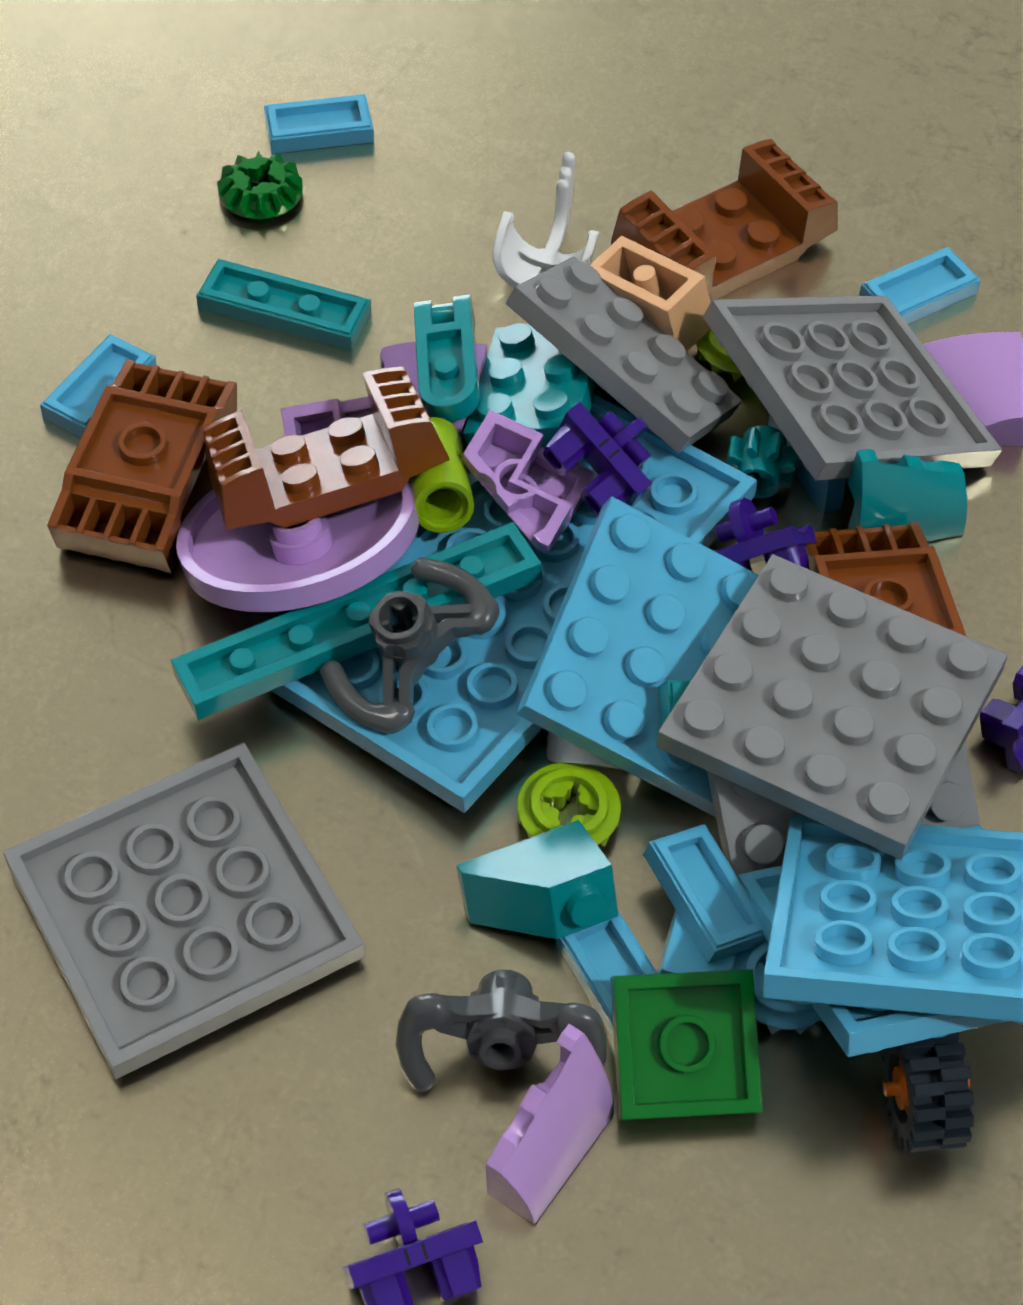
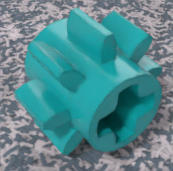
M758 425L749 428L743 438L738 436L730 438L726 464L757 479L756 496L754 498H767L777 493L779 485L787 488L792 486L798 455L792 446H786L787 439L780 430L771 426Z

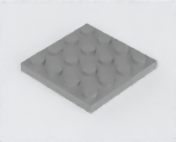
M886 295L717 299L711 301L703 316L719 340L720 345L731 357L746 379L749 387L753 389L774 420L775 425L781 430L815 481L850 478L856 452L862 449L874 450L878 461L882 463L896 464L905 454L920 457L925 462L943 460L960 463L962 469L992 466L1002 451V448Z
M772 554L658 731L656 747L902 860L1002 674L1008 654Z
M241 743L3 851L6 864L115 1079L365 957L364 942L245 743Z

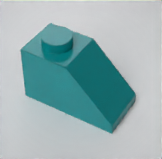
M579 820L456 865L465 916L472 924L559 939L619 916L612 864Z

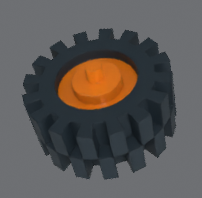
M959 1032L948 1034L944 1037L930 1038L883 1049L885 1055L881 1056V1067L885 1071V1079H882L884 1096L888 1097V1102L886 1103L888 1116L892 1115L893 1117L891 1128L894 1136H898V1145L907 1154L967 1147L966 1142L971 1140L972 1134L969 1127H974V1115L970 1110V1105H974L973 1091L969 1090L970 1079L972 1078L970 1067L964 1064L966 1055L964 1044L958 1043Z

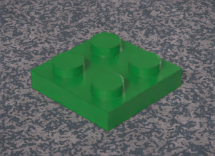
M753 969L610 977L618 1116L620 1120L763 1112Z

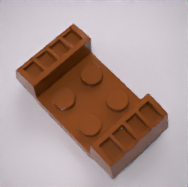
M768 139L742 148L737 181L673 211L652 190L621 207L611 244L622 235L704 275L710 301L797 261L807 248L837 231L838 202L808 176L806 171L801 169L788 154H785L772 139Z
M126 359L113 384L106 385L64 472L62 490L47 524L56 547L172 573L179 560L176 542L182 525L181 514L206 459L203 427L237 412V382L210 379L209 376L205 375L203 377L191 375L181 370L177 372L160 368L157 365L149 366Z
M403 366L387 367L362 373L373 414L360 418H342L333 422L328 428L302 436L287 435L277 439L272 445L260 449L255 448L242 410L222 417L203 427L206 467L226 530L266 522L287 528L401 492L411 477L449 461V456Z
M909 522V525L896 526L883 524L882 527L870 528L857 526L856 529L844 530L831 528L830 531L814 532L817 543L805 546L811 571L966 636L935 547H929L918 522Z

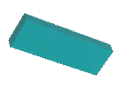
M217 259L196 295L199 310L349 351L353 350L371 315V299L222 259Z

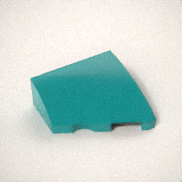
M872 449L857 450L851 476L848 480V486L855 504L847 529H856L857 526H862L863 528L882 527L883 524H889V526L909 525V522H918L927 542L963 535L967 518V491L965 474L960 463L943 460L925 462L920 457L904 454L896 464L879 462L875 451Z

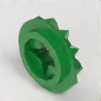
M259 150L255 158L247 159L237 155L234 165L222 166L221 179L217 181L218 195L222 204L231 212L251 219L273 218L288 212L298 203L303 192L302 177L298 174L296 163H284L280 153L270 158L263 157ZM262 179H269V183H268V182H261V183H259V182H260ZM251 182L259 183L258 186H254L251 190Z

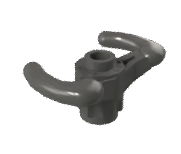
M418 558L413 562L411 572L417 580L440 584L457 592L465 598L467 604L429 606L427 601L417 593L411 594L405 591H395L382 597L374 610L370 612L368 623L383 658L382 703L374 704L362 697L351 685L342 665L337 661H328L321 667V677L331 698L346 715L363 726L386 734H394L407 727L412 722L415 713L413 707L414 686L425 670L436 662L439 654L454 639L471 635H482L490 631L495 625L499 615V606L486 586L468 571L448 562ZM398 671H399V688H397V685H398Z
M504 969L485 975L481 979L478 989L471 992L470 996H448L427 993L411 998L407 1002L398 1021L395 1043L400 1067L416 1091L429 1090L435 1080V1075L424 1056L422 1047V1034L424 1031L435 1029L443 1034L466 1039L471 1057L482 1066L499 1071L519 1068L531 1060L537 1044L557 1042L568 1024L585 1033L596 1051L603 1068L607 1057V1035L600 1015L594 1008L574 1002L565 1004L539 1001V997L533 994L531 983L524 975L516 971Z

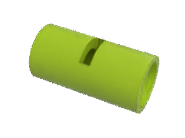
M429 417L450 460L411 477L410 481L419 524L432 532L447 533L461 528L470 520L474 511V500L467 467L462 462L464 452L458 429L445 419Z

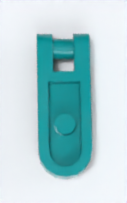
M471 295L454 296L453 303L433 305L431 300L415 302L414 322L417 378L421 402L429 417L442 418L449 422L462 420L474 412L480 398L475 341V316Z

